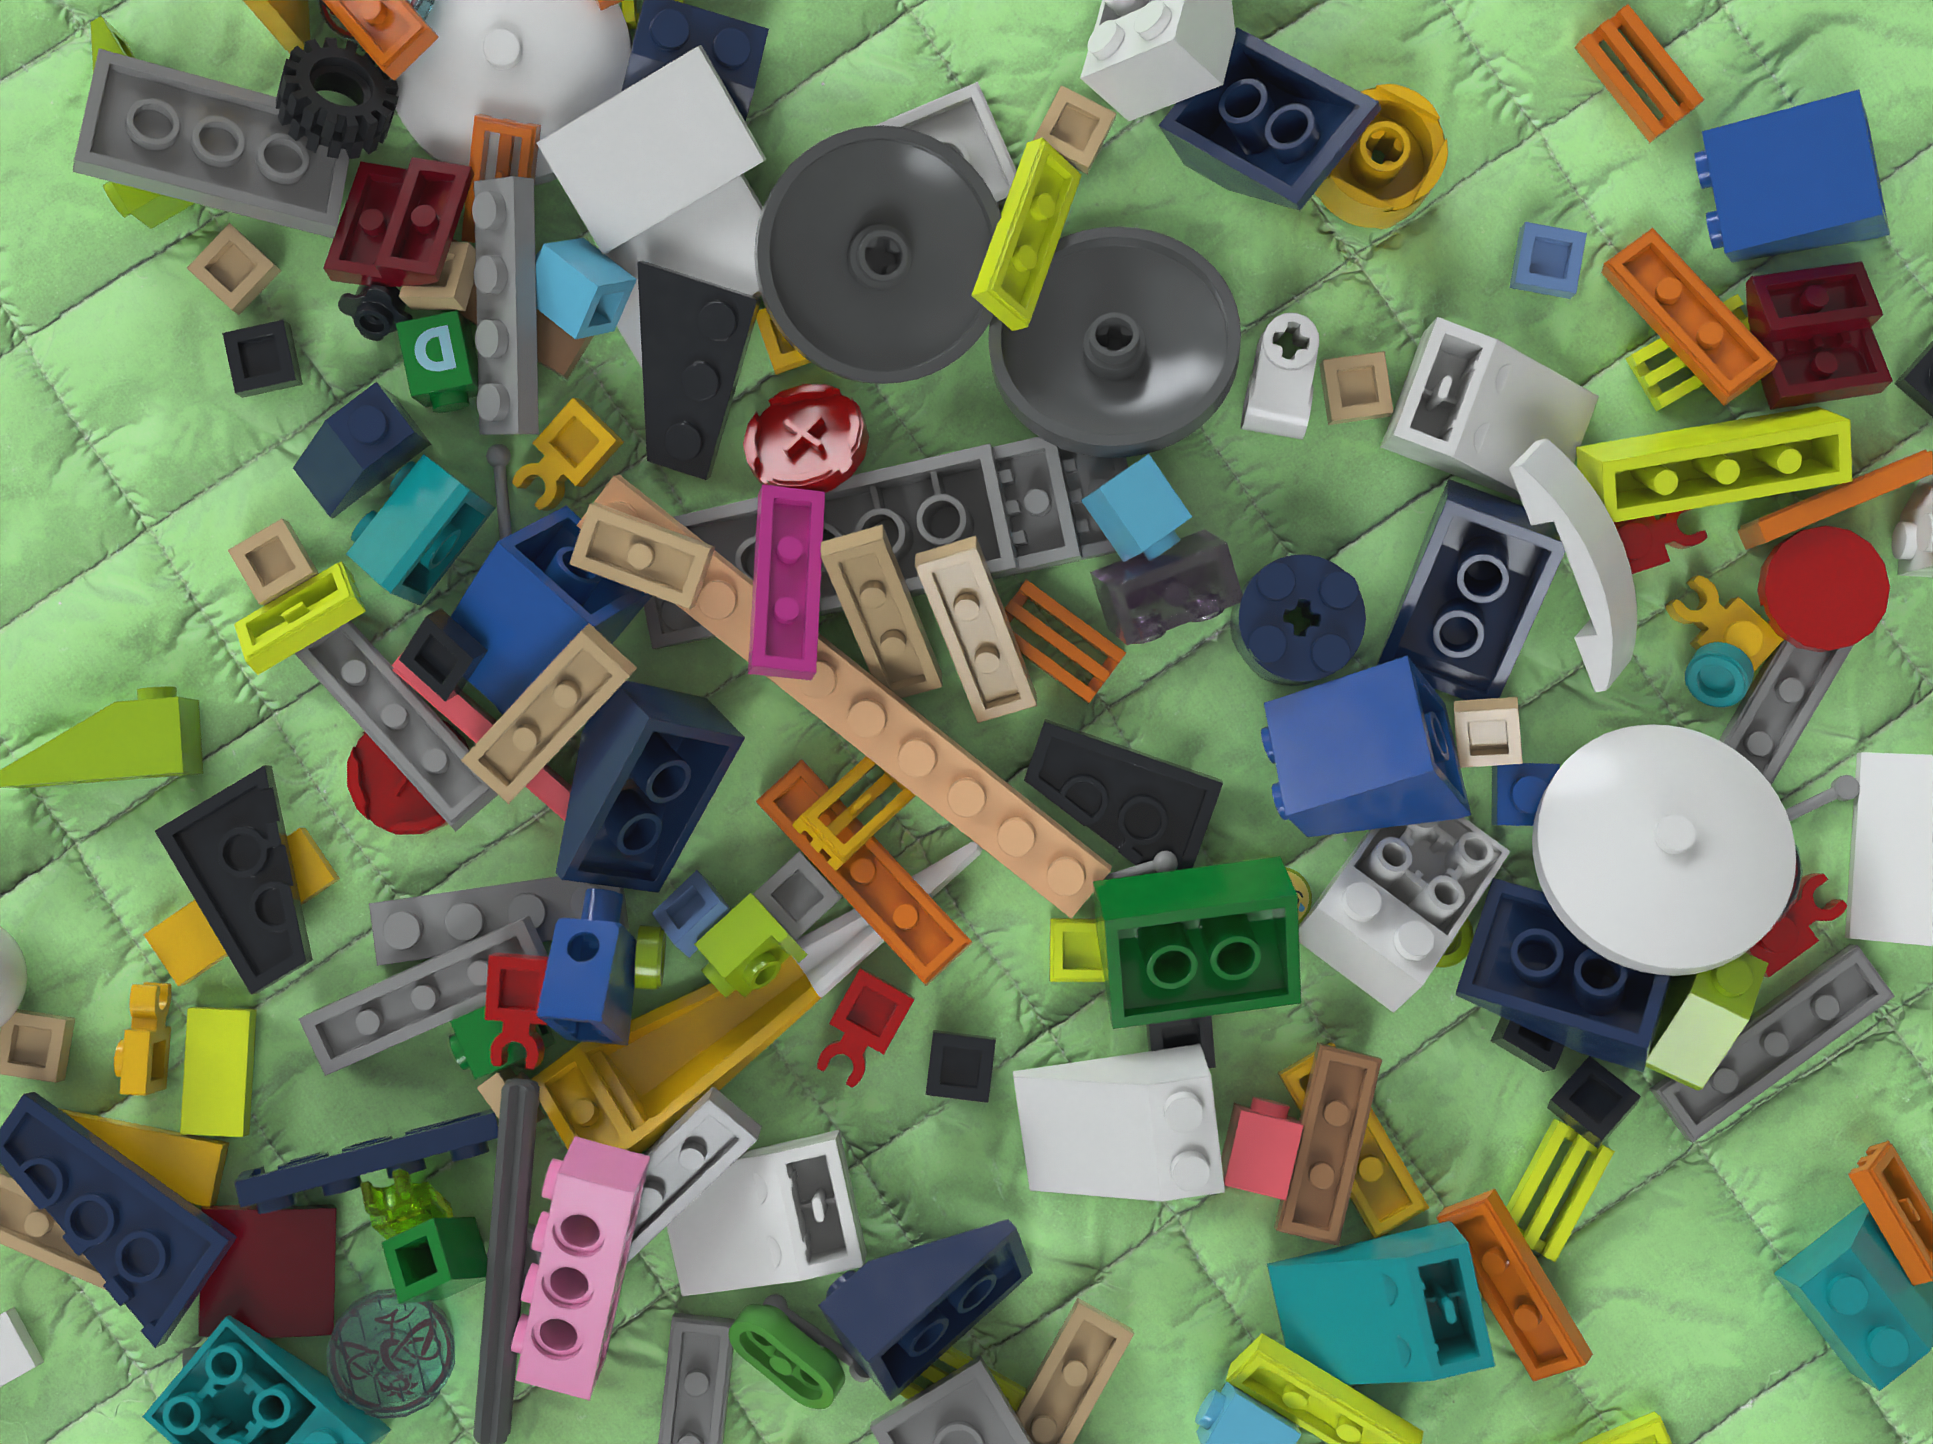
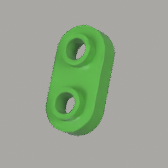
M768 1304L747 1305L742 1309L729 1329V1340L735 1351L792 1399L806 1407L813 1409L828 1408L845 1383V1373L837 1356L828 1348L814 1342L792 1324L788 1316L781 1309Z

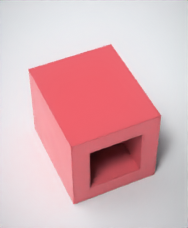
M1253 1097L1250 1107L1234 1103L1221 1156L1224 1186L1286 1200L1303 1130V1124L1296 1118L1288 1116L1289 1105L1260 1097Z

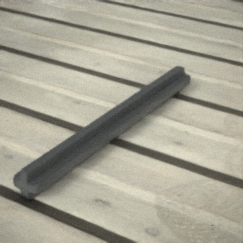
M508 1079L501 1090L473 1433L474 1439L479 1444H505L511 1432L517 1353L511 1351V1345L521 1314V1295L523 1290L540 1089L538 1083L530 1079Z

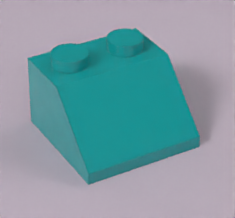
M424 454L417 463L413 461L408 462L395 475L389 487L393 494L378 513L374 510L369 512L357 524L351 535V540L355 543L346 553L347 556L389 593L417 605H421L495 510L494 506Z
M1862 1203L1774 1272L1777 1279L1850 1373L1879 1391L1928 1354L1933 1347V1281L1915 1286L1912 1285L1865 1203Z

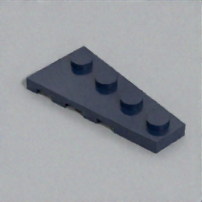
M36 1092L23 1094L0 1127L1 1165L39 1210L45 1208L64 1230L65 1234L62 1238L77 1256L84 1254L106 1281L103 1287L119 1306L125 1304L144 1326L141 1332L153 1347L157 1348L165 1344L233 1245L237 1236Z
M490 1109L406 1131L405 1136L393 1139L391 1135L358 1142L342 1148V1153L331 1156L327 1152L290 1160V1162L277 1166L278 1170L265 1173L264 1166L243 1171L234 1182L240 1208L256 1204L258 1214L277 1211L296 1205L298 1202L295 1193L322 1186L324 1196L347 1192L363 1186L360 1175L386 1169L388 1179L413 1174L426 1169L424 1158L450 1151L452 1161L482 1155L490 1151L487 1141L498 1138V1124L494 1111Z

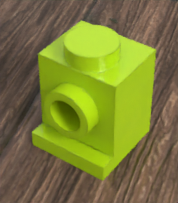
M752 893L748 894L694 944L709 961L701 970L702 973L726 998L735 990L745 998L753 989L762 988L770 983L780 971L781 964L790 955L798 963L808 955Z

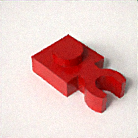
M1689 510L1661 514L1657 520L1655 516L1614 522L1624 545L1632 575L1670 562L1665 547L1666 544L1673 548L1686 549L1702 543L1708 537L1706 530L1691 535L1680 531L1677 519L1681 513Z
M1812 873L1802 877L1790 905L1780 915L1770 931L1752 948L1746 951V953L1768 963L1764 977H1771L1819 941L1809 925L1815 921L1834 920L1845 912L1848 905L1844 900L1833 899L1822 908L1815 904L1813 899L1814 891L1828 880L1824 873Z
M498 952L489 955L484 1020L503 1021L502 1033L494 1039L490 1048V1058L493 1066H502L507 1063L509 1056L508 1047L511 1042H518L525 1047L527 1052L526 1069H535L541 1064L544 1058L545 1047L541 1036L535 1031L536 1024L547 1025L537 1016L548 956Z
M861 967L829 1023L843 1031L844 1035L841 1040L834 1041L824 1048L819 1056L817 1069L824 1072L832 1057L838 1054L846 1055L853 1062V1071L849 1075L846 1085L851 1088L856 1086L865 1073L866 1058L864 1052L867 1046L883 1055L885 1054L915 997Z

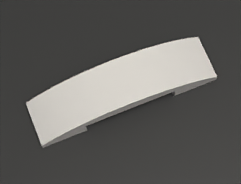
M1548 439L1537 440L1509 469L1530 524L1536 525L1553 521L1555 523L1590 615L1589 621L1574 639L1594 691H1607L1631 661L1636 641L1637 602L1631 567L1616 526L1592 485L1574 463Z

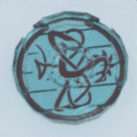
M395 1289L376 1290L355 1300L336 1320L326 1349L327 1375L337 1396L349 1406L351 1403L355 1408L365 1411L364 1414L378 1419L406 1417L429 1406L440 1394V1390L446 1385L455 1365V1333L445 1312L433 1301L399 1304Z

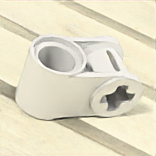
M1284 313L1275 317L1261 334L1257 344L1253 371L1246 390L1241 429L1303 440L1311 412L1314 390L1312 382L1319 348V333L1315 324L1306 316L1298 313ZM1284 332L1293 334V344L1302 347V349L1296 351L1291 359L1282 357V347L1273 344V342H1278Z

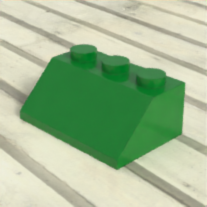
M1281 856L1093 881L1097 937L1113 1029L1301 1004L1298 896Z

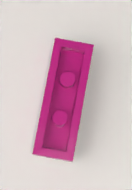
M762 484L758 493L748 674L812 680L816 674L822 566L821 542H823L825 492Z

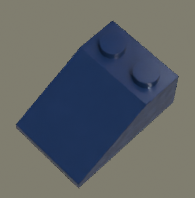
M643 0L621 92L697 46L702 45L746 122L769 29L675 0Z
M1236 27V35L1223 85L1176 103L1158 126L1185 166L1229 191L1300 211L1382 108L1377 100Z
M1448 479L1424 536L1377 665L1408 656L1434 689L1463 700L1500 698L1565 554V549L1554 521L1531 525L1524 506Z
M626 680L594 713L582 730L555 873L561 880L659 893L745 737L705 697Z
M1493 878L1456 989V996L1579 1053L1644 1072L1672 975L1640 972L1606 959L1582 943L1567 929L1550 906L1544 892Z
M1009 1219L870 1260L859 1270L848 1271L837 1278L828 1289L826 1299L818 1306L842 1346L888 1399L892 1401L1033 1272L1017 1228Z

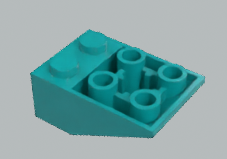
M1451 1221L1267 1264L1285 1347L1347 1385L1435 1381L1495 1367L1469 1243Z
M230 1315L224 1318L142 1416L172 1444H380L392 1430L365 1405L358 1403L348 1396L337 1382Z

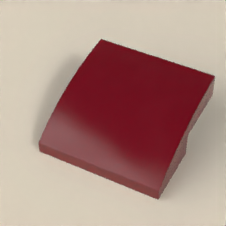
M415 157L411 158L408 169L360 161L323 267L330 280L349 284L380 285L385 287L417 286L439 282L474 176L472 167Z
M1862 261L1751 276L1746 282V302L1750 332L1778 361L1774 370L1761 379L1770 410L1879 394L1893 382L1872 330V326L1884 314Z
M256 1204L240 1208V1205L201 1206L202 1212L235 1234L237 1239L199 1293L198 1336L209 1337L224 1318L229 1315L265 1338L332 1335L334 1331L337 1210L335 1205L290 1206L264 1214H258Z

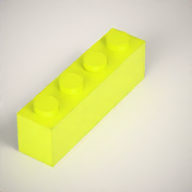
M1819 406L1576 447L1577 468L1592 485L1613 522L1852 482L1850 419Z

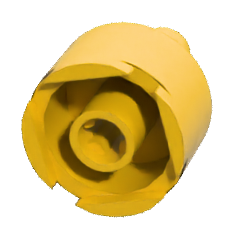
M1396 84L1376 85L1375 88L1360 91L1377 100L1382 109L1315 192V195L1335 216L1359 227L1388 229L1410 216L1418 209L1436 185L1447 162V138L1445 140L1439 123L1440 117L1434 106L1416 91ZM1374 150L1385 154L1383 164H1378L1371 159Z

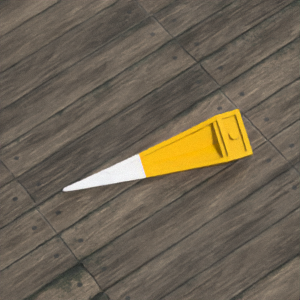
M970 842L911 877L933 898L981 854L983 848L975 842ZM853 909L795 940L808 955L800 963L790 955L781 964L780 971L770 983L762 988L753 989L745 998L737 990L726 998L712 983H709L631 1020L628 1045L581 1042L531 1079L536 1081L540 1087L539 1101L567 1149H569L576 1136L641 1154L644 1150L650 1148L712 1087L720 1091L878 948L884 940Z

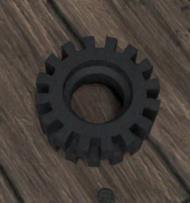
M325 37L323 48L319 46L316 39L305 41L303 50L296 46L291 51L289 59L286 58L276 97V109H280L278 119L281 125L291 124L288 135L295 141L306 136L308 138L306 149L316 153L319 145L328 147L327 157L336 159L339 158L341 149H346L349 159L359 158L362 148L368 155L376 151L378 143L383 144L387 137L399 97L396 96L399 89L397 80H390V77L379 66L376 67L375 61L367 52L363 56L356 53L358 44L347 40L345 49L338 48L337 39ZM317 91H333L343 94L353 100L357 106H342L332 103L323 98Z

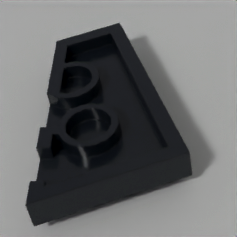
M637 261L647 461L707 480L712 474L761 298L645 261Z
M1047 719L1044 720L1024 778L1025 782L1080 824L1090 828L1134 865L1152 861L1157 853L1169 851L1177 858L1178 865L1176 870L1193 868L1223 786L1221 779Z
M262 766L155 830V833L251 995L263 991L313 961L272 766Z

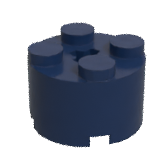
M1291 555L1277 559L1264 566L1244 585L1232 607L1230 631L1237 651L1257 675L1275 684L1300 686L1325 678L1343 668L1349 662L1361 644L1365 631L1366 612L1359 586L1351 574L1345 572L1335 563L1318 556ZM1296 607L1302 609V617L1310 619V627L1301 631L1298 636L1294 635L1293 624L1284 622L1283 615L1289 614Z

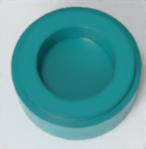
M1723 642L1709 643L1700 647L1694 653L1685 671V682L1690 693L1700 702L1712 707H1729L1740 702L1746 695L1754 677V669L1749 657L1736 646Z

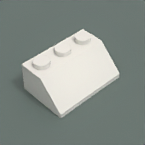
M1858 752L1855 779L1858 781L1860 789L1858 795L1854 797L1845 938L1933 946V755Z

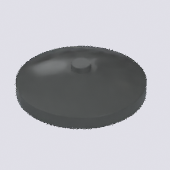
M884 125L859 127L834 134L809 148L790 164L773 186L763 206L755 237L754 258L757 282L764 305L772 321L790 345L807 360L831 374L848 380L874 384L901 383L931 375L947 367L967 352L981 337L994 316L971 295L997 223L1001 219L998 205L990 189L974 167L948 145L929 135L907 128Z
M1101 227L1080 231L1060 238L1029 327L1012 331L996 316H993L989 326V353L992 373L997 388L1011 412L1024 426L1045 441L1062 449L1092 457L1123 458L1144 455L1164 449L1188 437L1207 422L1221 406L1231 389L1239 364L1241 328L1238 309L1228 285L1216 268L1206 258L1186 244L1161 233L1134 227Z

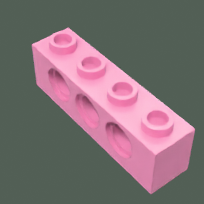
M575 1136L564 1160L552 1159L542 1189V1197L552 1200L550 1211H542L531 1245L532 1250L541 1252L539 1264H531L521 1295V1301L531 1303L529 1315L522 1313L511 1345L512 1352L521 1354L515 1381L590 1401L606 1361L650 1156Z

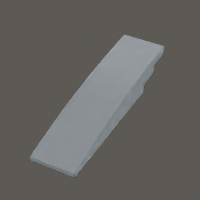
M1038 436L995 447L991 444H986L852 475V477L838 487L825 493L823 541L883 525L911 597L926 594L915 568V554L973 536H977L993 580L1117 553L1081 500L1128 468L1126 457L1103 458L1077 454L1057 447ZM758 497L674 516L677 521L705 543L715 546L714 550L753 580ZM822 561L819 616L843 612L842 605ZM652 596L644 606L652 649L716 637L674 603Z

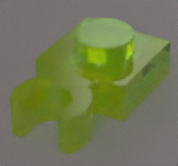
M403 1169L392 1171L394 1184L378 1188L374 1187L369 1181L360 1184L364 1209L370 1215L372 1228L386 1240L432 1218L453 1217L451 1204L428 1181L421 1184L411 1183L410 1174Z

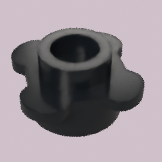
M359 285L355 295L345 293L338 302L339 310L353 318L354 325L360 334L373 341H380L389 333L397 331L396 323L413 320L411 314L404 311L406 304L399 297L400 290L397 287Z

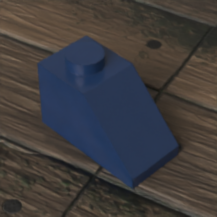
M376 382L325 420L293 469L329 517L334 518L430 446L431 443L397 398Z

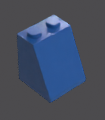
M1859 89L1702 131L1705 150L1695 153V163L1701 188H1713L1717 209L1716 211L1706 213L1708 232L1713 249L1724 247V252L1732 263L1890 235L1868 117Z
M567 506L497 541L450 616L488 650L468 681L489 699L502 715L589 623L612 644L653 596L570 565L581 530L576 525L581 518Z
M1408 656L1264 703L1268 726L1261 729V737L1269 760L1276 764L1279 780L1278 783L1272 785L1274 803L1283 820L1289 819L1307 837L1460 819L1471 815L1446 704Z

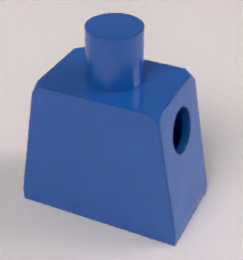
M598 888L587 889L585 891L581 919L559 918L556 922L537 1016L566 1040L628 1045L635 987L637 940L620 924L624 896L619 892Z

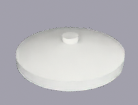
M418 0L414 9L439 38L396 79L399 88L396 96L399 97L395 109L415 141L435 161L469 166L474 116L477 114L489 115L497 119L516 120V122L541 125L540 141L621 92L633 44L622 10L618 3L600 10L596 0ZM490 132L485 180L495 179L500 133ZM515 136L510 177H518L521 137ZM538 148L534 186L557 179L540 148Z
M1655 724L1636 725L1617 729L1591 740L1571 755L1556 772L1542 795L1533 824L1532 850L1535 870L1540 886L1555 914L1567 929L1590 949L1610 961L1640 972L1657 975H1688L1709 971L1731 962L1752 948L1770 931L1782 914L1792 891L1796 869L1795 840L1787 812L1779 796L1763 774L1740 753L1715 738L1687 728Z

